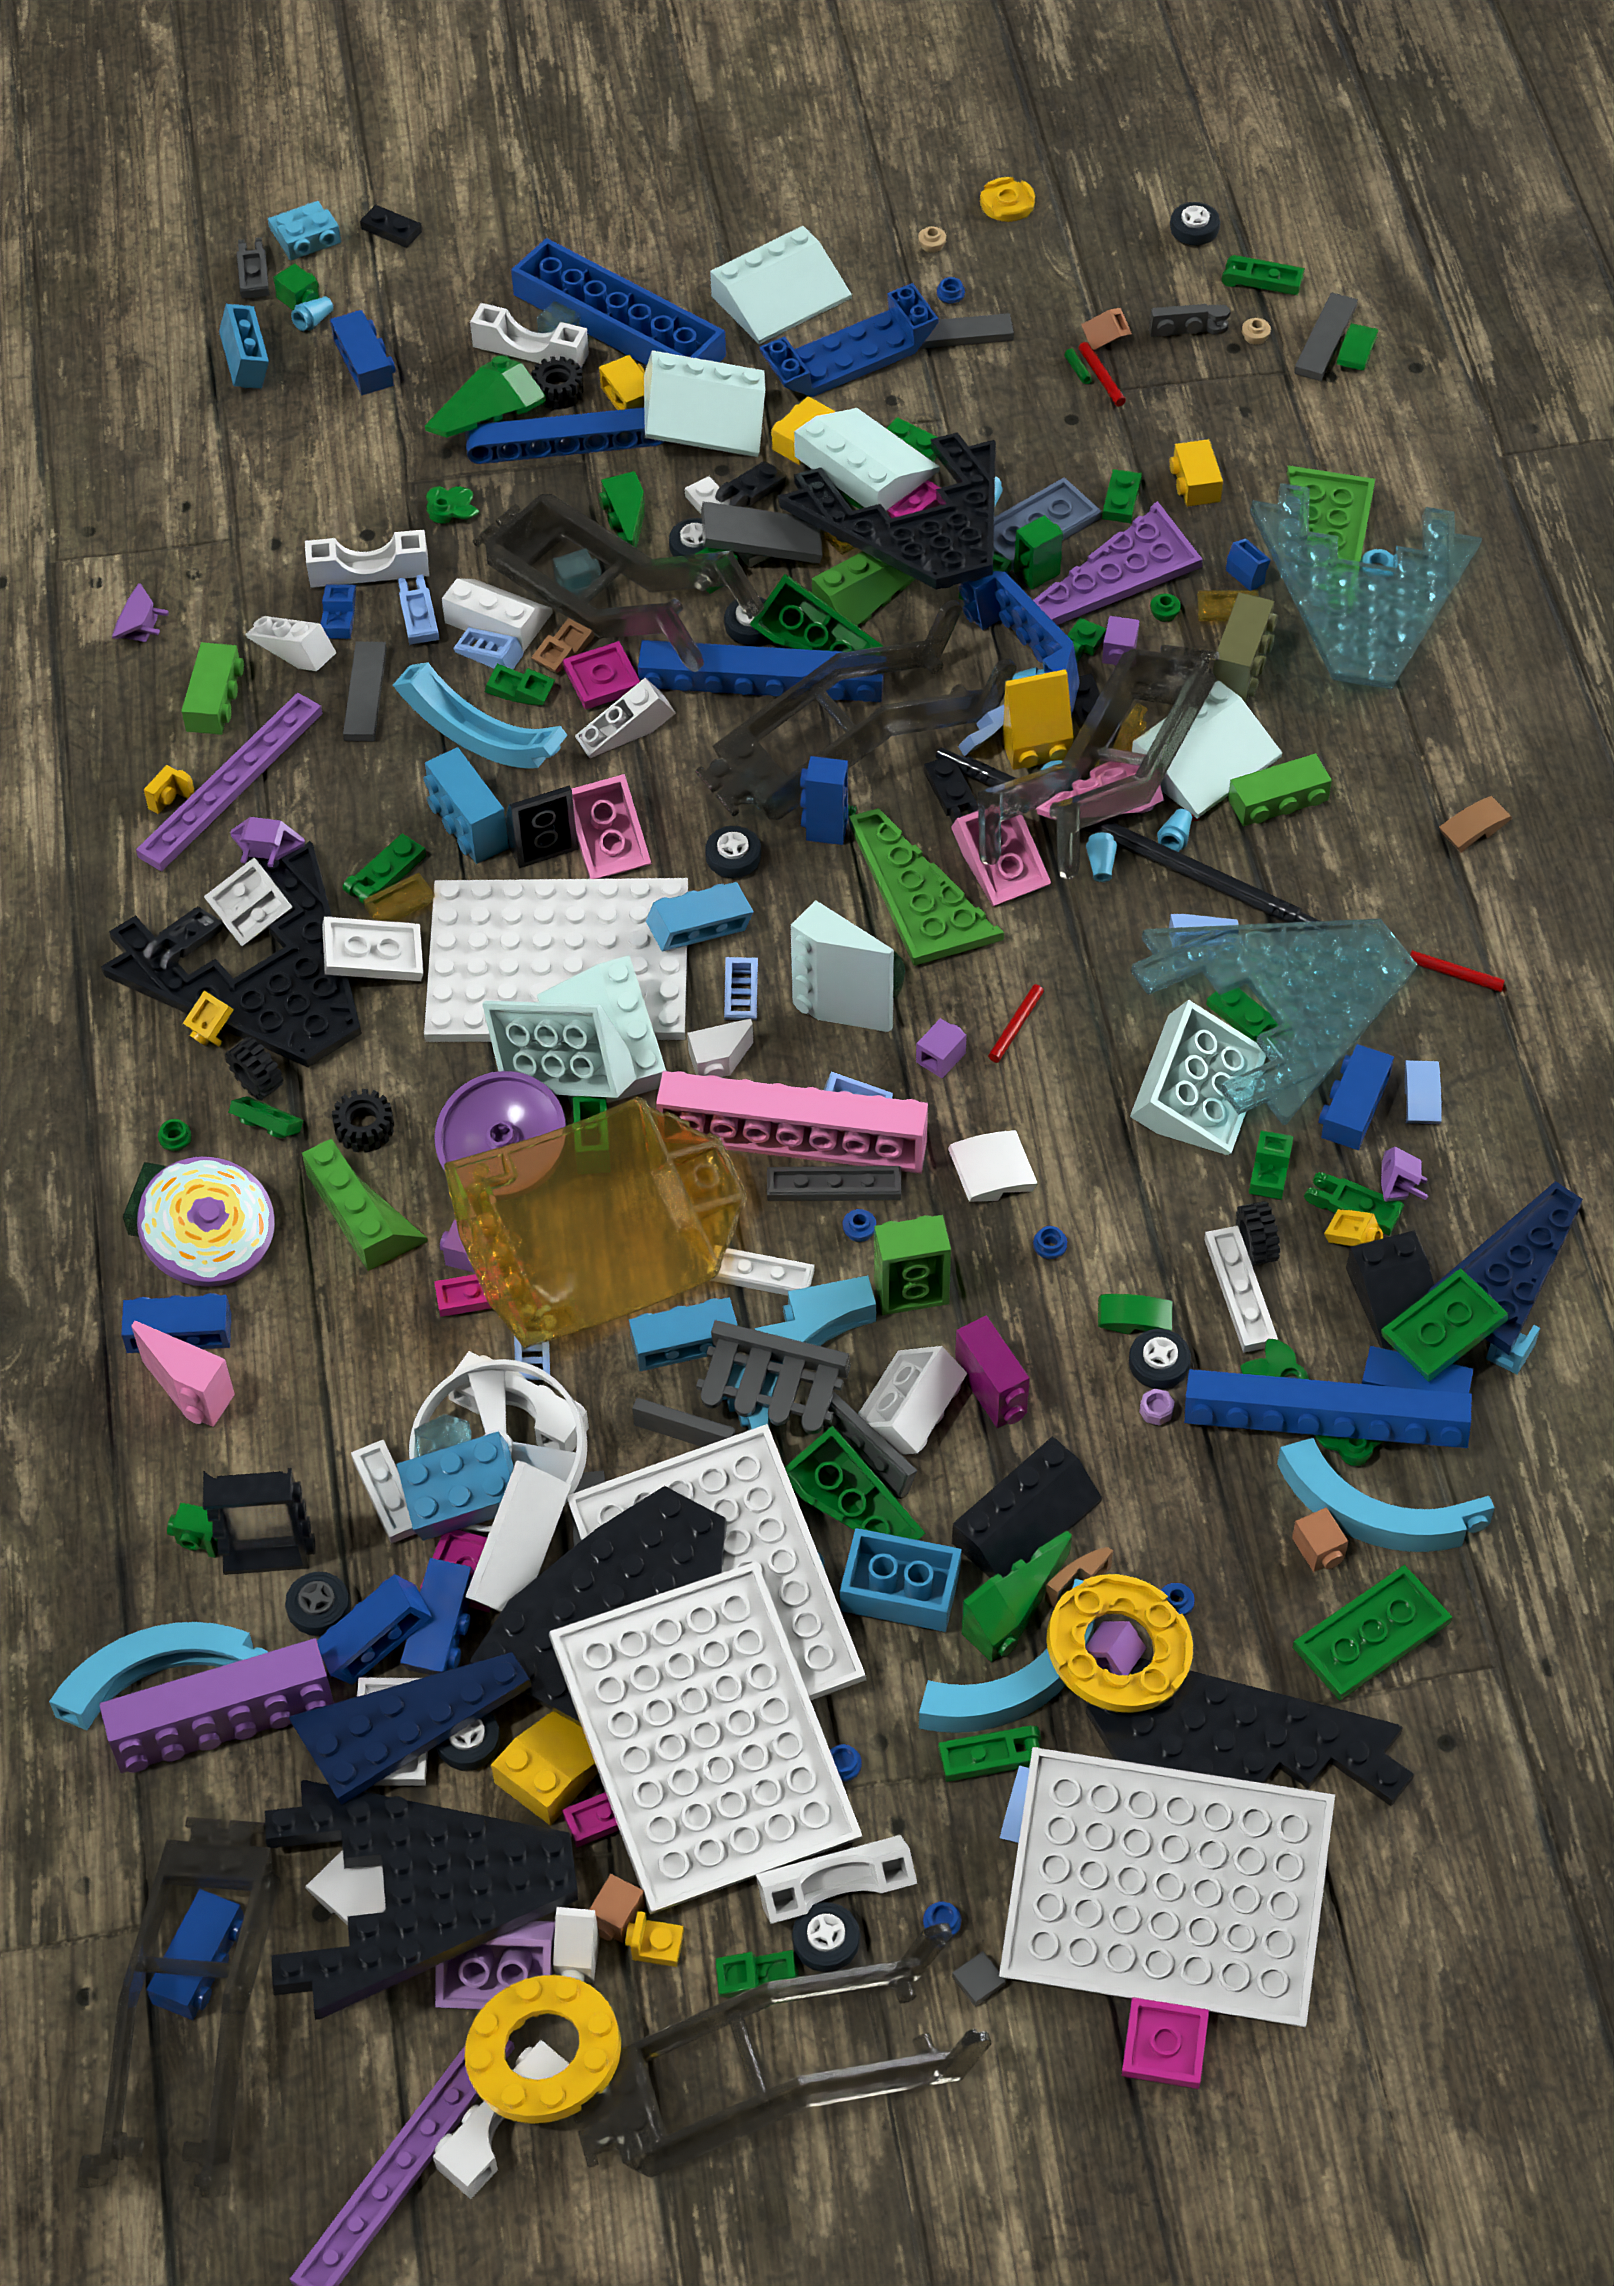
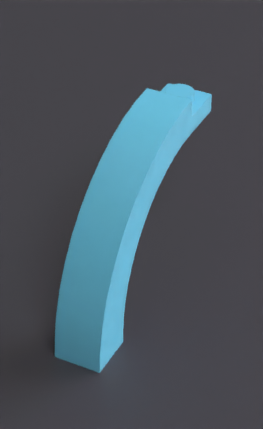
M428 662L410 665L392 685L402 698L439 732L465 749L503 765L518 768H539L546 758L552 757L560 750V744L568 736L561 726L526 729L492 718L472 706L452 690Z
M1314 1438L1280 1447L1277 1465L1297 1497L1313 1513L1327 1507L1343 1533L1368 1544L1410 1552L1447 1550L1461 1547L1466 1531L1475 1533L1490 1525L1495 1508L1490 1496L1437 1509L1398 1507L1373 1499L1349 1485L1327 1463Z
M1075 1579L1073 1588L1082 1584L1083 1580ZM1095 1619L1087 1626L1084 1635L1085 1645L1094 1634ZM1047 1648L1026 1667L1007 1677L991 1682L956 1685L928 1680L919 1711V1729L961 1733L996 1728L1014 1722L1042 1707L1057 1695L1066 1684L1054 1669Z
M180 1622L158 1625L122 1637L90 1656L59 1686L49 1703L56 1718L88 1731L101 1711L99 1703L113 1699L119 1692L143 1677L165 1669L186 1665L221 1667L268 1653V1651L259 1647L254 1649L249 1632L230 1626L204 1622Z

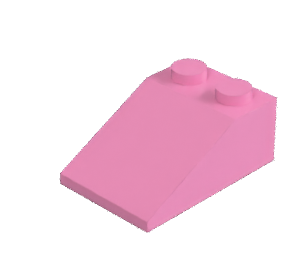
M625 774L572 788L577 843L590 879H601L651 865Z
M1015 797L957 818L951 826L963 857L993 907L1051 884Z
M134 1321L131 1327L142 1362L188 1420L196 1424L203 1422L214 1427L235 1395L225 1359Z

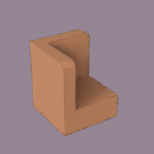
M1121 308L1110 309L1081 324L1093 350L1132 334Z

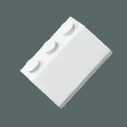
M457 578L442 597L446 624L465 631L470 627L517 637L523 652L553 613L552 608L476 579Z
M943 1346L899 1350L858 1415L901 1455L918 1453L927 1444V1438L934 1426L942 1420L944 1410L951 1399L960 1391V1385L967 1372Z

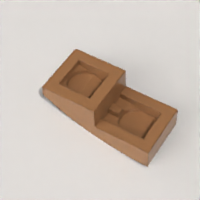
M568 618L554 637L548 634L531 659L557 674L564 669L562 659L581 654L595 637L594 633L589 628Z
M1490 796L1457 813L1439 828L1441 833L1461 853L1481 836L1484 835L1488 839L1508 823L1512 817Z
M1109 1547L1095 1550L1064 1567L1046 1584L1045 1601L1055 1608L1063 1594L1073 1588L1075 1579L1084 1581L1090 1577L1105 1575L1112 1565L1113 1550Z

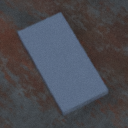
M1064 477L994 517V554L1011 560V570H1013L1017 529L1045 515L1053 524L1055 523L1061 528L1063 541L1101 519L1102 511Z

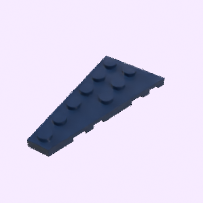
M1555 1181L1432 1286L1428 1293L1461 1268L1508 1313V1321L1485 1339L1510 1355L1581 1208L1583 1199Z
M511 1652L288 1716L342 1805L533 1685Z

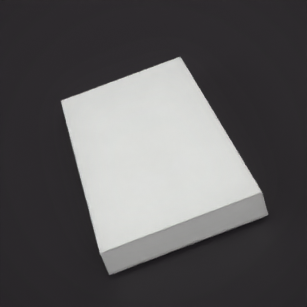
M516 1461L465 1596L466 1598L501 1613L511 1598L537 1578L571 1488L570 1484L525 1462Z

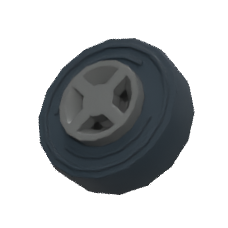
M311 1572L301 1576L292 1583L286 1594L285 1609L289 1621L298 1631L308 1635L323 1636L331 1626L338 1623L350 1612L351 1600L346 1585L337 1576L327 1572ZM322 1603H324L325 1606H322V1607H320V1608L317 1609V1606H318V1605H321Z

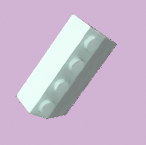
M804 226L710 271L711 296L759 345L852 299V294L824 248Z
M652 351L644 373L645 438L758 457L765 397L764 370Z
M858 408L815 416L794 431L795 457L811 469L822 467L834 486L865 508L881 504L886 511L940 471L938 465Z
M1220 681L1211 685L1135 739L1131 752V759L1156 766L1161 791L1182 808L1188 810L1195 818H1199L1228 797L1230 779L1266 769L1282 757L1281 750L1243 699Z
M815 900L791 924L793 1004L800 1012L808 1013L817 1020L889 1032L893 1028L894 950Z
M630 955L597 964L537 995L538 1001L542 1003L600 1004L630 1051L636 1080L618 1098L606 1097L607 1103L659 1089L662 1073L666 1071ZM567 1095L573 1112V1097L579 1096Z
M1188 1000L1167 1017L1130 1117L1157 1134L1229 1155L1232 1153L1268 1050Z
M484 1001L482 1003L498 1071H513L527 1074L544 1083L555 1095L618 1098L636 1080L630 1051L600 1004Z

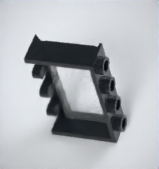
M288 1468V1473L279 1471L217 1476V1478H213L203 1471V1509L207 1510L208 1522H213V1538L218 1539V1555L223 1556L224 1575L309 1569V1555H315L316 1553L315 1535L311 1533L310 1516H307L306 1500L302 1499L301 1481L295 1482L291 1468Z

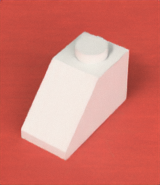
M751 1018L687 1033L689 1054L696 1075H714L720 1078L731 1075L753 1044V1023Z
M557 1907L553 1958L555 1975L594 1983L600 1941L595 1910Z

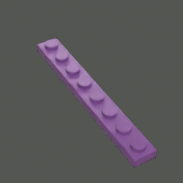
M296 693L136 849L138 858L162 872L322 715L321 705Z
M509 2039L505 2047L506 2059L515 2048L514 2043ZM465 2046L291 2276V2284L294 2286H339L431 2162L439 2141L445 2135L454 2131L464 2115L477 2100L479 2095L475 2092L466 2070Z

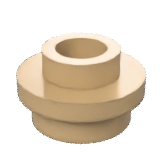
M927 227L920 231L918 241L924 251L934 253L943 248V245L946 243V234L940 228Z
M1260 318L1249 319L1242 326V334L1245 340L1254 345L1264 343L1271 332L1269 323Z

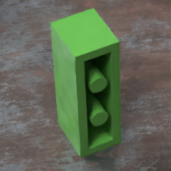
M201 642L181 711L186 732L222 735L225 723L230 722L231 700H235L237 697L238 676L241 677L244 671V660L239 658L237 645Z
M1312 754L1230 779L1228 801L1242 826L1262 823L1267 819L1283 814H1291L1296 810L1317 806L1328 801L1332 780L1317 754Z

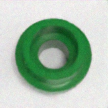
M1159 594L1151 600L1150 610L1157 620L1169 622L1178 615L1181 604L1178 598L1171 594Z
M179 1119L167 1120L161 1125L158 1132L160 1145L169 1151H178L185 1148L192 1138L189 1126Z

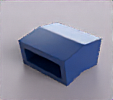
M1247 539L1239 540L1232 544L1227 557L1226 571L1251 592L1265 583L1266 571L1271 559Z

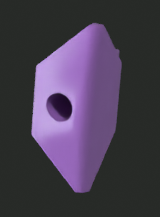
M140 583L128 598L116 622L112 638H127L146 642L150 634L159 635L160 633L159 629L153 628L157 621V615L168 616L169 611L153 608L152 600Z
M249 817L233 828L230 833L233 840L243 851L241 863L245 864L249 856L269 859L268 867H273L275 860H279L303 847L305 844L303 837L279 820Z
M1397 1147L1384 1151L1381 1168V1186L1384 1201L1406 1199L1409 1196V1192L1426 1200L1428 1195L1414 1188L1415 1184L1419 1185L1420 1182L1426 1184L1427 1178L1421 1175V1160Z

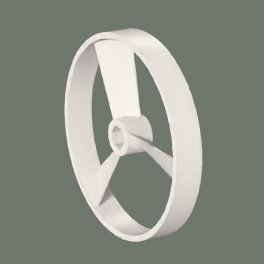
M516 1360L482 1361L462 1368L447 1377L424 1401L411 1431L409 1444L410 1459L421 1455L422 1438L426 1426L438 1405L450 1392L470 1380L485 1435L499 1431L508 1443L513 1464L516 1461L525 1462L570 1484L571 1488L568 1495L573 1494L582 1477L587 1457L586 1429L574 1400L564 1387L547 1372L536 1366ZM505 1371L521 1372L538 1377L552 1385L564 1396L570 1406L576 1424V1452L517 1443L506 1433ZM472 1525L461 1530L488 1537L492 1526Z

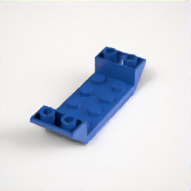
M911 283L887 293L889 310L796 349H793L785 336L759 348L785 388L814 397L915 354L937 326L939 319L915 285Z
M993 571V575L982 577L977 581L960 583L961 585L958 589L965 604L963 612L969 622H975L984 630L1001 620L1005 627H1011L1016 632L1019 641L1023 645H1028L1033 650L1036 659L1043 663L1044 673L1066 669L1072 716L1080 684L1073 641L1006 572Z

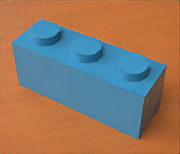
M226 304L219 333L233 385L243 388H262L269 360L254 306Z
M734 882L726 885L717 884L701 891L692 890L684 895L673 898L664 897L653 902L646 923L661 951H666L745 931L754 911L738 883Z
M730 1297L723 1299L713 1298L701 1304L687 1307L677 1306L669 1311L655 1314L645 1313L637 1318L629 1319L630 1336L639 1371L707 1357L709 1346L716 1347L711 1336L714 1321L718 1320L737 1325Z

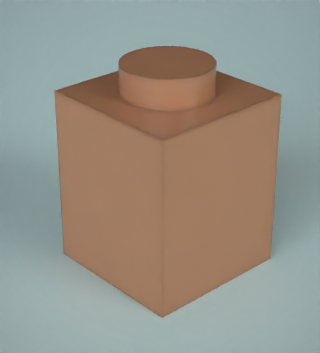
M1327 1507L1295 1521L1292 1539L1313 1572L1324 1567L1326 1569L1334 1568L1343 1561L1348 1540Z
M610 1874L589 1909L595 1910L599 1937L611 1941L612 1938L621 1943L625 1941L629 1922L635 1923L637 1912H642L645 1907L644 1890Z

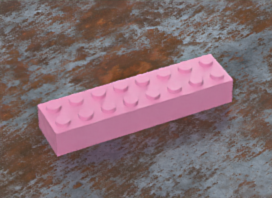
M663 1071L656 1101L660 1142L856 1166H901V1171L922 1173L927 1143L928 1103L913 1099H891L880 1095H858L847 1091H825L814 1087H791L781 1083L767 1084L747 1079H725L714 1075H692L681 1071Z

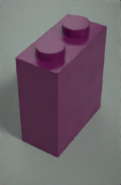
M987 1315L957 1329L955 1360L967 1372L964 1378L965 1382L996 1428L1007 1423L1010 1425L1017 1423L1027 1414L1029 1376Z

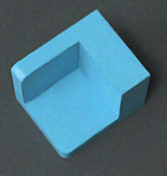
M1533 1325L1527 1336L1520 1333L1510 1355L1490 1343L1486 1359L1518 1374L1536 1344L1540 1327Z

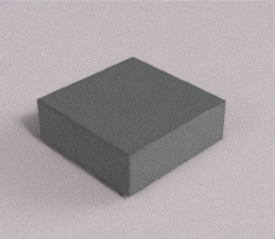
M983 1951L952 1972V1978L975 2007L1006 1985L1005 1978L999 1977L1000 1972Z

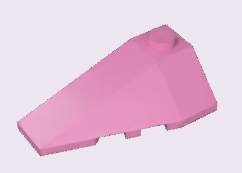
M1119 756L1091 770V778L1088 780H1077L1072 783V791L1056 794L1037 807L1036 810L1037 814L1054 820L1135 812L1144 813L1152 810L1153 805L1164 799L1155 765Z

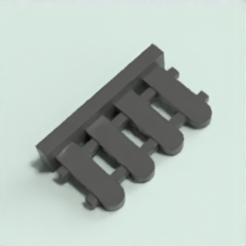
M718 1320L714 1321L711 1336L716 1347L709 1346L707 1357L712 1358L708 1373L706 1379L699 1378L696 1388L701 1390V1400L705 1407L711 1409L718 1407L722 1403L724 1396L735 1399V1410L742 1417L751 1416L755 1412L757 1405L768 1407L769 1420L777 1426L786 1424L791 1413L803 1416L802 1426L808 1434L819 1433L823 1428L824 1422L832 1423L834 1415L828 1409L834 1390L841 1391L844 1382L842 1379H838V1377L846 1379L848 1377L851 1367L849 1353ZM738 1351L749 1354V1356L739 1354ZM771 1360L782 1362L783 1364L771 1362ZM734 1364L745 1366L739 1388L727 1386ZM806 1368V1369L814 1370V1371H817V1372L814 1373V1372L806 1371V1370H804V1369ZM767 1372L779 1375L772 1397L761 1394ZM801 1381L813 1384L806 1405L794 1403Z

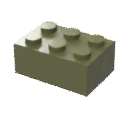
M1239 592L1214 658L1211 685L1220 681L1240 696L1247 704L1249 696L1254 697L1257 691L1259 679L1256 676L1258 674L1262 675L1267 661V657L1264 654L1266 652L1270 653L1272 650L1275 635L1270 634V632H1273L1275 629L1278 615L1273 614V600Z

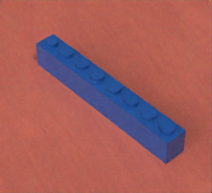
M642 640L638 662V678L640 681L647 678L657 689L882 702L884 654Z
M1189 1369L1184 1423L1468 1448L1472 1394Z

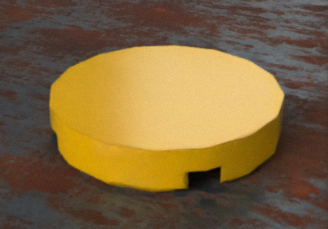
M1012 177L996 178L988 182L984 186V190L981 191L980 205L982 211L988 217L997 221H1019L1033 211L1035 193L1033 188L1023 180L1020 183L1014 181Z

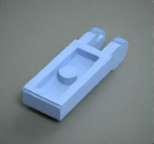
M417 575L416 585L418 590L409 591L405 578H399V597L409 645L439 640L429 588H426L424 576Z

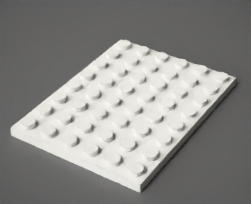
M688 878L435 880L424 1028L425 1042H491L482 1005L484 1001L539 1002L537 995L597 964L629 955L656 1040H685L687 945L661 951L646 923V919L653 902L664 897L673 898L687 893Z
M768 1424L567 1496V1501L581 1540L602 1524L663 1486L722 1515L727 1521L722 1573L757 1561L810 1700L866 1680L865 1672Z
M757 1561L549 1632L550 1640L640 1888L644 1890V1899L650 1915L756 1877L755 1874L784 1867L861 1839V1830Z
M1033 1747L999 1977L1132 1999V1997L1209 2009V2012L1306 2027L1335 1795Z

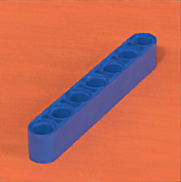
M644 407L478 424L477 428L465 432L468 459L476 464L651 447L664 442L645 438Z

